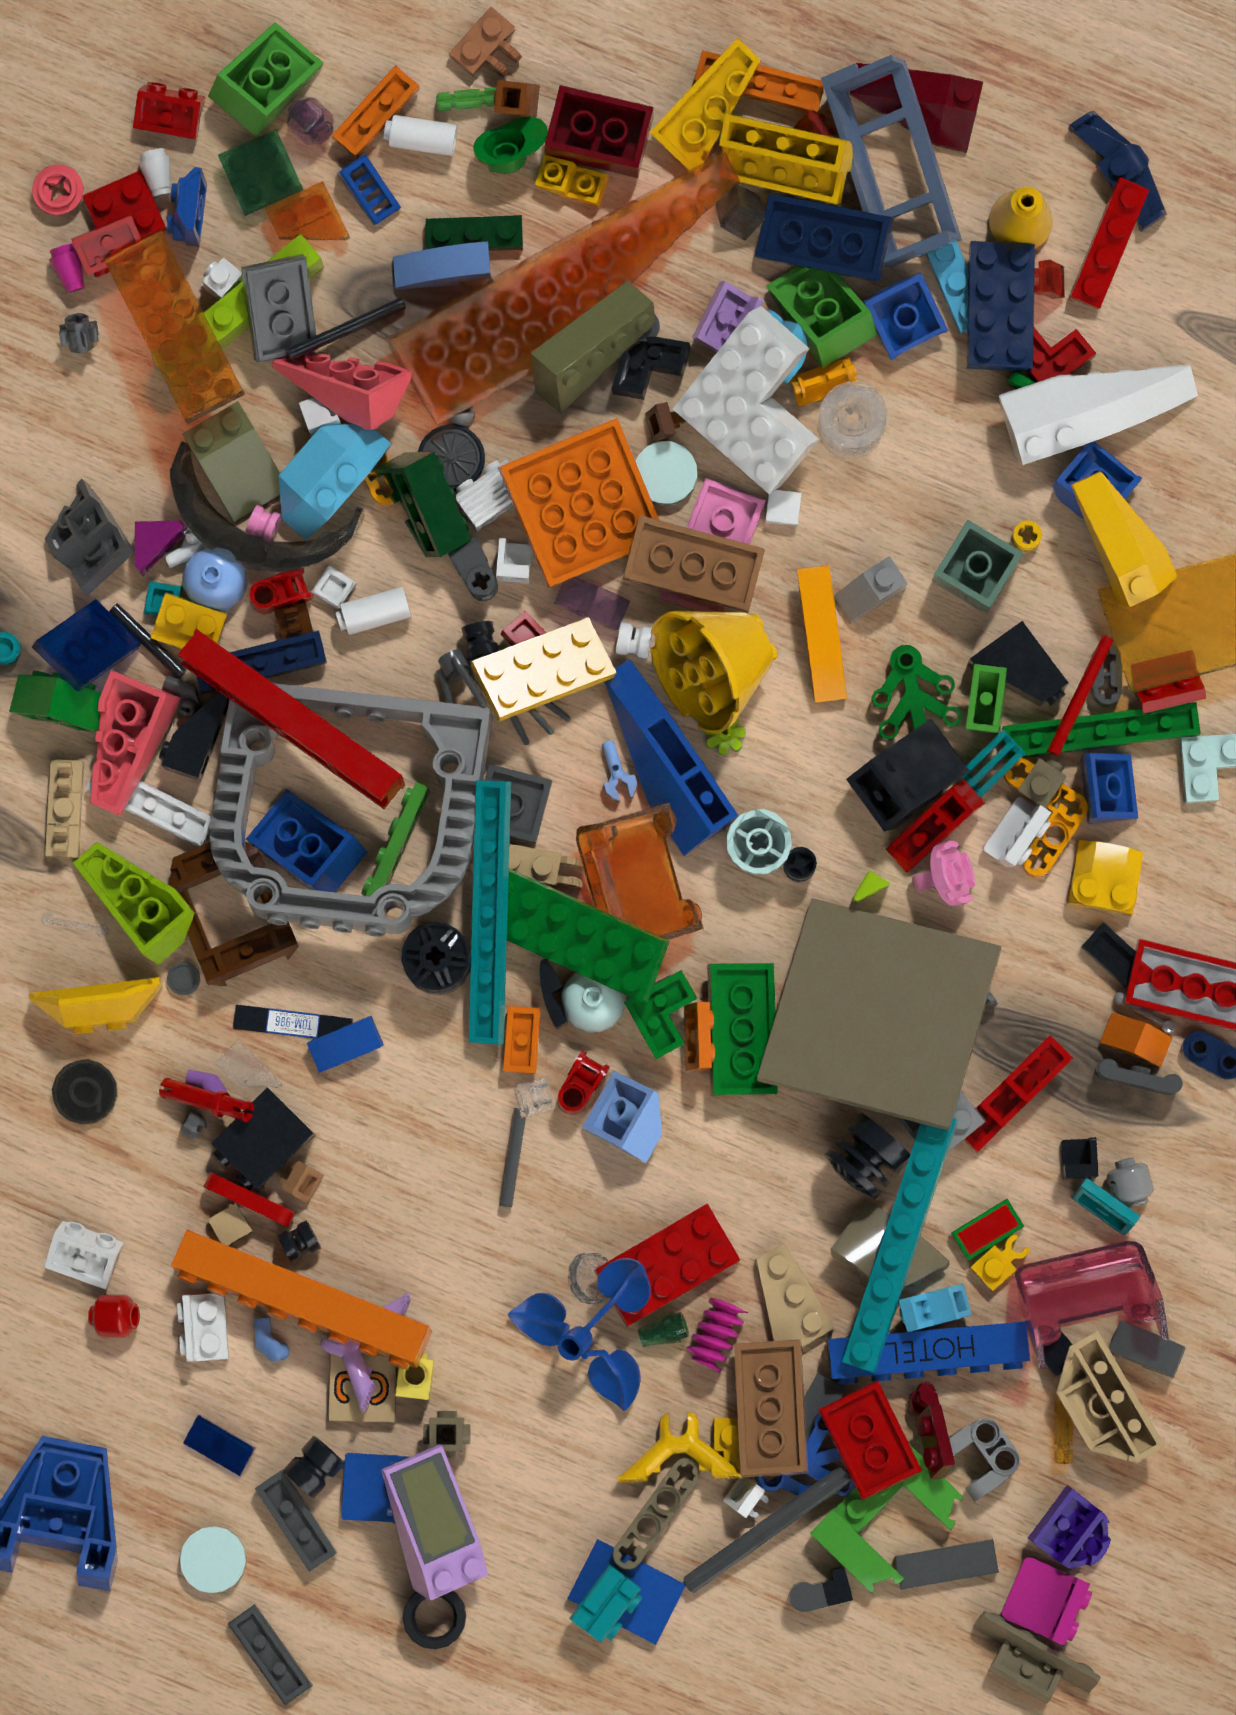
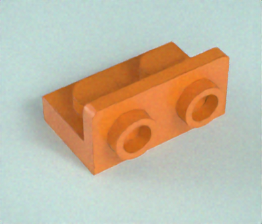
M696 1002L684 1006L686 1071H710V1068H712V1062L715 1058V1047L711 1043L714 1014L710 1010V1002Z

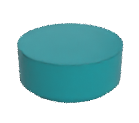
M0 632V665H11L20 657L21 645L13 634Z

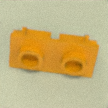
M850 358L833 362L824 369L821 366L796 374L789 381L798 408L859 388L856 368L853 363L851 364Z

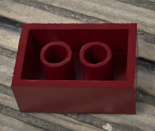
M560 85L544 146L545 155L639 178L654 118V107Z

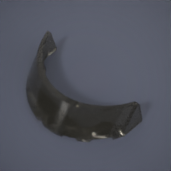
M181 441L170 468V481L175 502L182 518L192 533L203 545L229 562L239 563L247 569L265 572H284L302 569L319 563L338 552L350 542L365 518L364 510L356 507L351 522L335 532H325L318 538L307 541H272L271 543L237 528L211 505L197 481L192 464L191 449L188 443Z

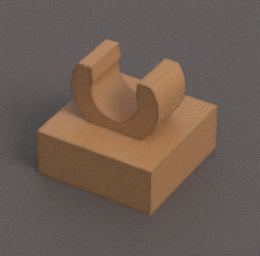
M299 1160L297 1163L288 1162L287 1166L293 1169L287 1180L280 1177L278 1181L283 1185L282 1189L308 1204L324 1175Z

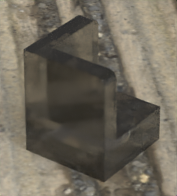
M736 182L715 204L720 227L744 241L765 220L760 197Z

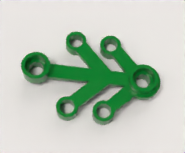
M911 645L897 647L890 656L892 671L882 687L874 691L871 701L877 709L887 708L891 702V694L902 678L906 692L888 720L880 724L879 736L886 741L893 740L898 734L899 725L909 710L915 730L926 722L923 707L940 717L946 726H957L962 719L960 709L954 706L947 707L919 689L916 676L935 686L936 692L942 696H947L953 692L955 688L954 679L949 675L941 676L922 664V656L915 647ZM908 655L912 659V664L903 666L900 658ZM941 680L950 682L951 688L948 691L940 689L939 682ZM877 694H885L887 702L885 704H878L875 700ZM949 711H953L958 715L956 722H949L946 719V714ZM885 725H891L895 732L891 736H886L882 728Z

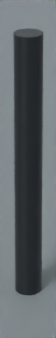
M401 297L285 349L290 361L405 310V303Z

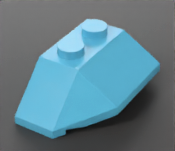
M353 423L321 426L278 475L282 520L307 541L330 519L371 472L391 445V442L376 429L365 430Z

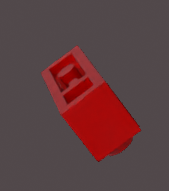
M963 779L944 793L890 843L886 850L903 870L908 873L932 852L934 846L947 839L976 813L985 802Z

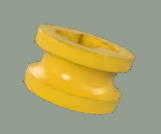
M1029 520L1017 524L1012 533V541L1015 547L1025 552L1032 551L1038 547L1042 539V531L1039 525ZM1025 528H1029L1032 530L1031 535L1036 537V540L1033 542L1030 539L1029 544H1025L1022 542L1023 537L1018 535V532L1021 530L1024 533Z

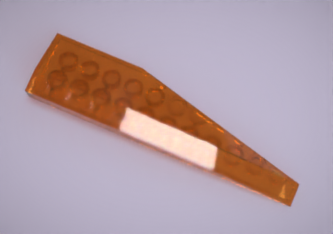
M726 152L711 158L617 208L386 337L385 339L400 367L412 371L410 383L436 425L445 422L533 372L531 352L626 281L632 284L653 264L654 260L663 252L665 253L674 244L675 240L686 230H689L708 209H711L740 181Z

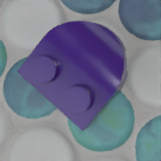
M1067 1485L1028 1536V1539L1065 1567L1075 1569V1567L1085 1565L1092 1566L1105 1555L1109 1548L1111 1539L1108 1536V1523L1110 1522L1100 1509Z

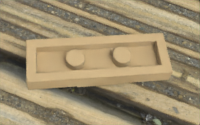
M55 759L50 761L46 857L79 858L84 761Z

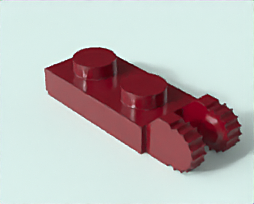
M925 1381L919 1384L916 1391L909 1395V1411L917 1417L916 1432L921 1437L924 1450L923 1461L928 1468L930 1479H941L955 1465V1460L942 1406L939 1403L938 1394L935 1392V1386Z

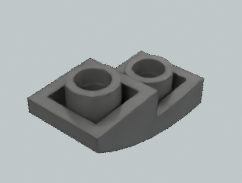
M1119 1321L1109 1347L1112 1355L1138 1363L1143 1368L1171 1378L1175 1377L1186 1349L1185 1346L1123 1321Z

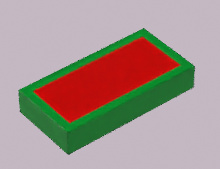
M1005 1199L951 1232V1235L967 1261L1025 1226L1009 1200Z

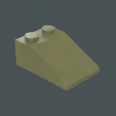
M238 401L182 433L186 443L234 523L251 514L256 505L263 507L280 497L278 477L280 472Z

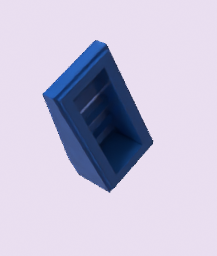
M366 154L337 173L374 226L401 208ZM364 168L367 173L353 181L350 176ZM371 178L374 184L360 192L358 186ZM379 189L382 194L368 203L365 197ZM386 199L389 205L375 214L372 208Z

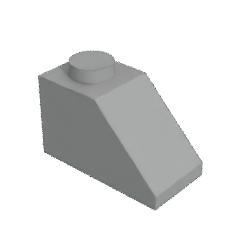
M889 556L860 574L836 593L834 599L851 624L906 589L907 582Z

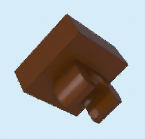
M668 402L655 404L645 413L653 443L667 441L676 433L675 429L680 428V424L686 423V420L677 412H670Z
M306 602L274 610L281 639L313 632Z

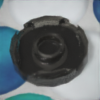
M84 1059L69 1063L60 1070L52 1086V1097L58 1112L68 1121L81 1125L95 1124L105 1119L114 1109L118 1098V1087L112 1072L103 1064Z

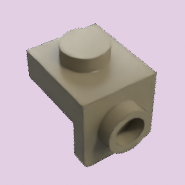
M1050 757L1046 761L1039 758L1017 791L1036 804L1046 808L1067 777L1062 773L1064 767Z

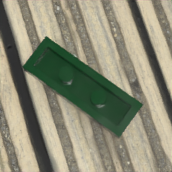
M522 215L426 219L427 249L488 241L489 251L523 250Z

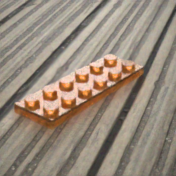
M162 231L104 260L187 424L245 395Z

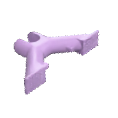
M406 1292L404 1296L385 1305L383 1308L405 1316L404 1313L407 1312V1305L411 1301L409 1293ZM321 1339V1347L324 1351L343 1359L359 1408L362 1413L367 1412V1405L370 1404V1397L373 1396V1389L376 1386L370 1379L373 1369L366 1366L362 1353L358 1351L359 1345L347 1341L346 1345Z

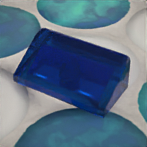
M200 1414L196 1417L183 1444L238 1476H241L257 1448Z

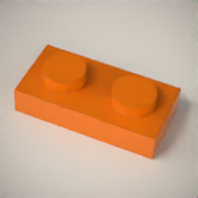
M508 1006L503 1072L536 1074L541 1008Z

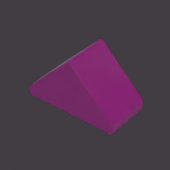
M135 521V568L143 577L165 555L164 553L168 552L185 535L184 532L187 527L182 521Z

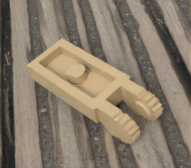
M510 844V869L545 885L556 886L558 884L582 888L583 880L573 876H558L560 864L581 869L586 868V860L562 856V853Z

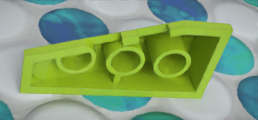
M98 842L73 862L74 866L144 956L159 965L184 943L195 913L175 888Z

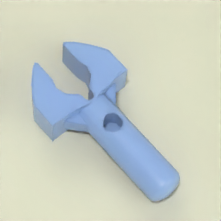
M611 740L606 741L602 744L611 777L609 782L603 784L606 794L614 801L620 803L616 791L618 780L627 785L630 799L633 798L636 792L637 780L635 774L628 775L623 772L615 742Z

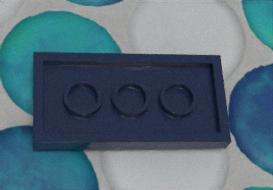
M769 194L755 257L880 282L894 219L889 216Z
M970 242L967 369L1032 371L1035 244Z

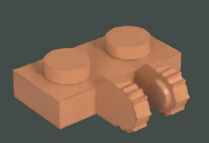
M492 7L483 14L449 52V57L473 77L485 64L502 77L509 73L506 66L493 56L498 49L515 63L522 58L520 53L506 42L515 31V26Z

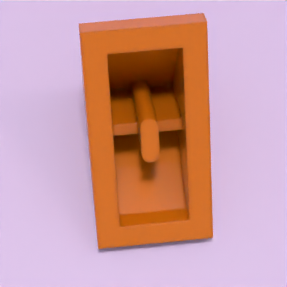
M1112 1012L1099 1043L1161 1068L1173 1037L1146 1022Z

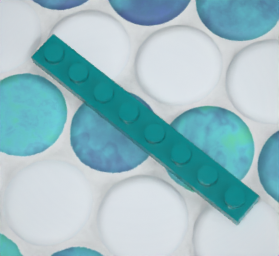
M476 780L469 1010L470 1043L504 1044L511 781Z
M953 1118L950 1131L920 1123L842 1360L843 1363L873 1373L876 1372L958 1123L957 1119Z

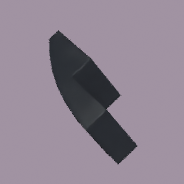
M545 958L540 963L542 995L550 1019L556 1030L568 1024L567 1019L553 997L555 993L563 989V986L550 963Z

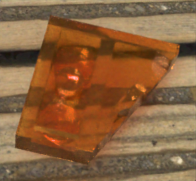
M323 181L265 208L279 240H293L300 234L306 240L350 239L347 229Z

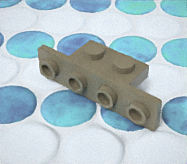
M983 1611L973 1626L974 1629L1001 1643L988 1671L1046 1704L1051 1700L1061 1678L1088 1693L1098 1684L1101 1678L1100 1675L1094 1673L1090 1666L1071 1660L1064 1656L1060 1649L1041 1643L1030 1632L1017 1629L1006 1623L1005 1619L998 1614Z

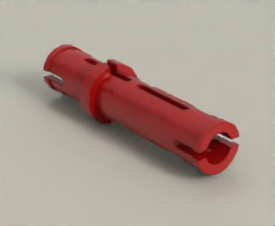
M168 1077L161 1082L160 1086L172 1089H159L161 1098L209 1110L212 1115L217 1117L226 1115L243 1122H248L253 1116L251 1113L241 1111V1109L254 1111L253 1102L230 1097L228 1092L218 1091L216 1093L172 1080Z

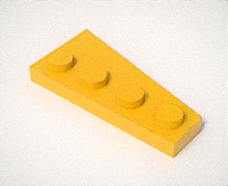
M738 37L649 132L695 177H697L722 132L725 114H732L761 62V59Z

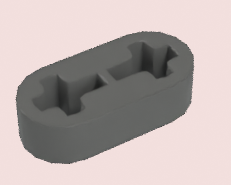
M1111 645L1108 655L1115 659L1108 666L1109 672H1104V664H1102L1091 687L1095 702L1105 707L1117 703L1122 695L1121 654L1114 645ZM1104 678H1109V687L1116 690V693H1113L1110 699H1105V695L1098 692V689H1102L1104 686Z

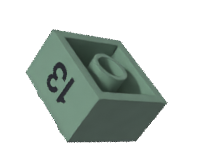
M967 520L934 573L932 582L987 614L1021 560L1023 552Z

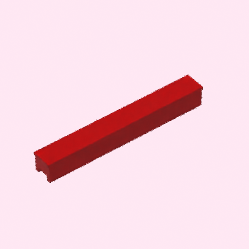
M198 629L193 632L194 635L177 654L179 658L184 660L181 663L183 667L382 809H385L399 790L405 787L402 774Z

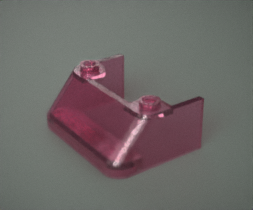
M1124 1241L1022 1265L1015 1272L1016 1287L1024 1320L1027 1322L1028 1337L1039 1369L1046 1368L1043 1346L1056 1342L1061 1336L1060 1324L1123 1310L1125 1317L1131 1322L1143 1324L1155 1320L1162 1341L1169 1339L1163 1296L1145 1250L1138 1242Z

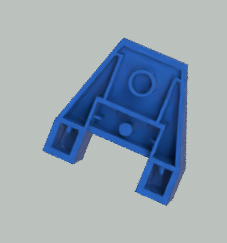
M46 1436L40 1438L0 1500L1 1571L13 1573L20 1543H31L81 1553L76 1572L78 1586L111 1592L118 1556L107 1448Z

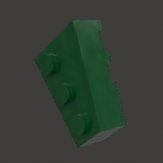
M435 452L403 453L374 468L378 478L384 475L391 486L393 493L389 496L393 503L400 502L410 518L405 523L425 557H442L471 541L468 533V523L459 512L456 504V494L452 487L448 485L443 474V463L435 455Z

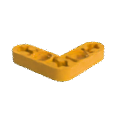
M1021 758L1013 767L1024 766L1023 773L1028 776L1035 764ZM1009 770L1003 776L1005 782L1015 790H1018L1025 779L1020 777L1017 781L1011 778L1013 772ZM1063 783L1046 806V809L1052 813L1047 820L1050 822L1048 828L1059 827L1064 833V839L1059 844H1051L1046 838V832L1041 838L1036 837L1029 847L1032 849L1029 857H1037L1042 850L1041 847L1036 846L1039 841L1046 849L1056 852L1054 856H1051L1049 852L1042 860V863L1046 865L1044 869L1038 867L1036 870H1032L1030 868L1032 865L1031 860H1029V857L1022 864L1023 870L1027 875L1034 878L1044 876L1051 869L1088 811L1086 799ZM1061 791L1067 794L1062 800L1069 804L1073 803L1074 800L1079 803L1078 810L1081 811L1080 815L1074 813L1071 817L1066 814L1068 808L1059 803L1057 809L1052 806L1059 798Z

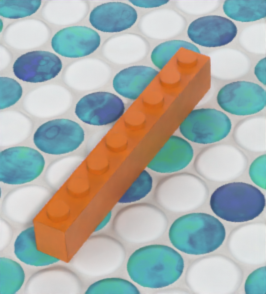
M186 1230L171 1264V1267L178 1273L177 1278L186 1283L195 1285L196 1281L207 1284V1290L216 1295L225 1297L226 1293L237 1296V1302L246 1307L255 1309L256 1305L268 1309V1315L276 1319L285 1321L286 1317L299 1321L297 1326L306 1331L315 1333L317 1329L329 1333L327 1338L336 1343L346 1345L347 1341L359 1345L358 1351L371 1357H376L378 1353L389 1357L388 1362L401 1369L406 1370L408 1365L414 1368L418 1367L432 1334V1330L426 1324L190 1230Z

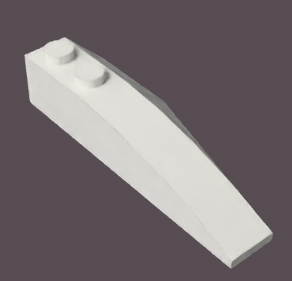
M1177 365L1148 368V370L1137 371L1128 369L1118 370V372L1113 373L1091 372L1087 373V375H1058L998 395L1013 453L1022 465L1088 444L1142 423L1197 397L1198 393L1191 366Z

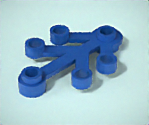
M820 1413L816 1414L813 1419L815 1427L807 1440V1475L818 1481L831 1472L821 1466L842 1459L836 1446L817 1452L824 1437L829 1433L827 1428H820L818 1426V1421L822 1418ZM777 1475L771 1480L766 1479L765 1476L754 1477L757 1485L765 1491L774 1492L783 1488L796 1496L813 1485L805 1486L789 1477L792 1475ZM852 1479L846 1490H838L836 1493L841 1496L849 1495L854 1488Z

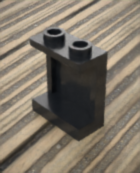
M268 1087L253 1101L254 1111L244 1110V1112L253 1114L248 1122L235 1119L211 1143L216 1148L212 1154L225 1167L231 1163L240 1172L236 1178L248 1190L254 1186L260 1191L264 1184L304 1144H308L316 1136Z

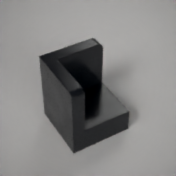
M1096 1137L1061 1141L1063 1180L1099 1177Z

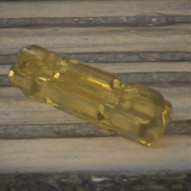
M1057 1399L1055 1401L1057 1418H1055L1054 1444L1057 1445V1449H1054V1461L1058 1464H1071L1073 1462V1450H1070V1445H1073V1421L1060 1399Z

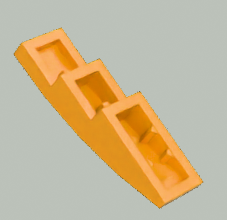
M829 564L797 569L814 701L818 703L847 699Z

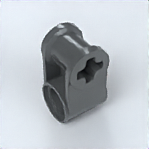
M474 536L471 538V541L449 552L448 555L459 576H462L471 595L478 601H488L495 597L498 591V584L488 564V559L477 538ZM483 578L488 588L482 590L478 586L477 580Z

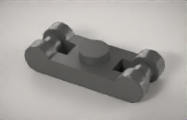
M1112 1059L1102 1060L1095 1069L1099 1079L1164 1095H1173L1179 1092L1183 1086L1182 1079L1177 1074H1169L1163 1078L1150 1075L1151 1069L1136 1065H1131L1130 1070L1119 1068Z

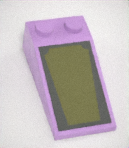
M439 1444L381 1469L413 1590L431 1601L487 1576L488 1571L481 1544L443 1446Z

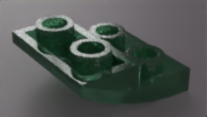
M276 129L218 154V158L244 216L303 191L299 178Z

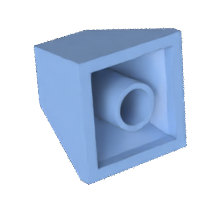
M613 1071L581 1128L646 1163L662 1136L658 1092Z

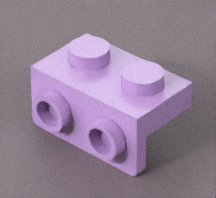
M720 281L692 338L717 353L748 312L760 307L764 300L760 297H750L730 283Z

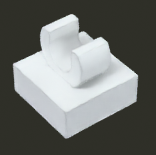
M746 1477L743 1479L739 1478L735 1482L723 1502L745 1518L748 1515L757 1518L759 1514L753 1510L754 1506L759 1500L767 1504L769 1499L764 1495V1489Z

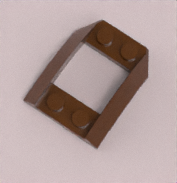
M210 842L173 857L170 868L172 873L168 885L180 893L195 913L187 935L208 985L227 986L226 980L283 956H286L287 960L290 959L299 945L289 922L286 925L268 924L212 948L187 890L222 875L214 861ZM246 842V855L252 866L266 868L258 848ZM270 893L260 895L263 904L268 903L273 896Z

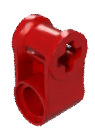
M294 567L278 575L255 582L249 591L252 608L257 613L265 615L275 612L274 610L312 600L314 598L313 593L308 591L303 577L305 573L304 567ZM292 582H295L298 592H295ZM263 590L269 591L273 594V599L267 604H260L255 600L258 592Z
M583 1050L573 1063L568 1077L558 1093V1106L560 1110L568 1115H577L585 1109L593 1093L597 1091L611 1067L607 1064L603 1066L587 1057V1052ZM568 1091H576L581 1095L582 1101L576 1107H569L563 1101L564 1094Z

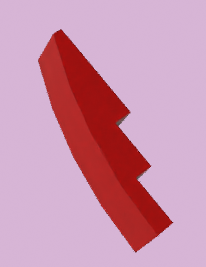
M1049 1035L976 1107L986 1121L963 1140L978 1153L1073 1057Z

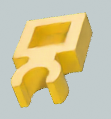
M1016 1234L1007 1238L1004 1250L1000 1251L994 1245L970 1266L972 1271L991 1292L1017 1270L1011 1262L1014 1259L1024 1258L1030 1251L1028 1247L1024 1248L1020 1253L1012 1250V1243L1018 1238Z
M714 1418V1450L723 1451V1458L728 1462H734L740 1471V1459L737 1457L739 1452L738 1418Z

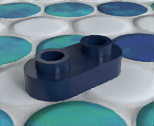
M1195 1031L1185 1037L1181 1050L1188 1062L1220 1079L1232 1080L1236 1078V1048L1203 1031ZM1200 1041L1205 1045L1203 1053H1197L1194 1050L1195 1042ZM1225 1057L1233 1059L1234 1066L1232 1069L1224 1067L1223 1059Z

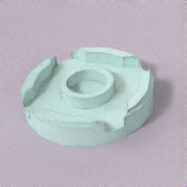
M658 441L647 446L636 459L637 467L652 503L659 506L675 505L688 497L693 491L697 481V465L692 454L683 445L672 441Z
M216 1526L201 1528L190 1535L182 1547L180 1555L181 1572L187 1582L199 1591L207 1593L223 1592L234 1586L244 1574L246 1566L245 1547L239 1537L229 1529Z

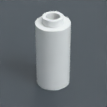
M393 115L392 121L386 120L384 139L389 140V147L453 156L458 125Z
M403 586L340 604L341 611L336 612L341 631L347 629L349 635L411 618Z

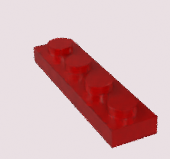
M1122 177L1117 179L1069 294L1070 298L1097 310L1101 308L1149 189Z

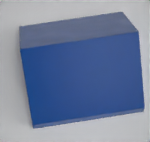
M1084 754L1080 762L1084 796L1088 806V824L1138 819L1131 754Z

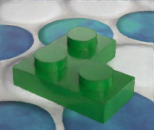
M682 970L655 984L648 1002L642 1003L633 998L624 1001L655 1059L685 1044L669 1014L698 998Z

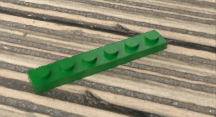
M1185 703L1143 713L1141 709L1079 716L1071 729L1061 753L1200 736L1197 703ZM1062 719L1002 726V731L1005 730L1026 752L1022 758L1049 755L1050 753L1047 752V749ZM1012 749L1005 755L1006 760L1011 759L1016 754Z

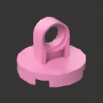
M949 840L934 846L930 858L931 871L912 876L915 892L936 887L941 898L949 906L955 907L967 904L973 899V895L969 894V889L975 886V876L969 856L966 852L959 853L957 849L959 844L956 841Z

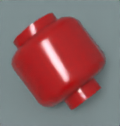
M104 1294L97 1298L94 1306L90 1307L88 1320L89 1324L94 1326L96 1333L101 1337L125 1338L133 1330L137 1329L140 1321V1310L138 1305L128 1295Z

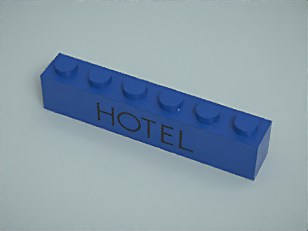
M1026 1321L888 1334L875 1373L842 1362L850 1337L827 1339L831 1379H838L839 1385L857 1384L858 1377L871 1376L872 1382L877 1380L890 1381L891 1374L904 1373V1379L923 1378L924 1371L937 1370V1376L956 1375L957 1368L970 1367V1373L989 1372L990 1365L1003 1364V1370L1022 1369V1362L1030 1361Z

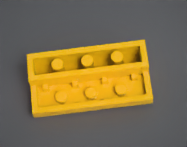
M725 114L719 146L723 148L717 177L833 204H841L847 172H851L853 148L850 141Z

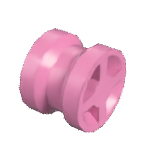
M256 505L248 521L245 534L250 537L259 536L265 543L271 544L278 531L282 515L277 512H266L264 507Z

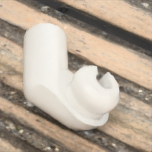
M188 527L184 532L185 538L181 548L164 553L169 568L187 563L195 553L202 550L205 543V535L199 527Z

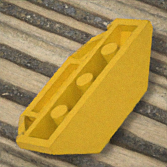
M156 977L28 994L30 1001L66 1029L74 1030V1035H86L94 1033V1027L107 1026V1031L127 1029L126 1024L134 1023L163 987V981L161 978Z

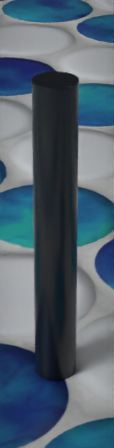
M118 603L110 609L109 613L177 679H180L187 670L159 642L150 638L151 635Z

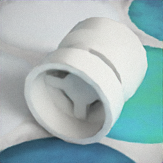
M621 622L616 654L626 655L633 653L638 658L648 659L652 627L642 626L641 628H635L631 623Z

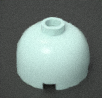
M756 809L739 815L731 824L726 838L727 852L732 862L742 871L753 875H766L779 869L787 860L792 847L791 833L786 822L776 813L765 809Z
M576 972L565 982L561 992V1008L566 1019L575 1028L587 1033L601 1032L613 1027L621 1018L625 1008L624 994Z

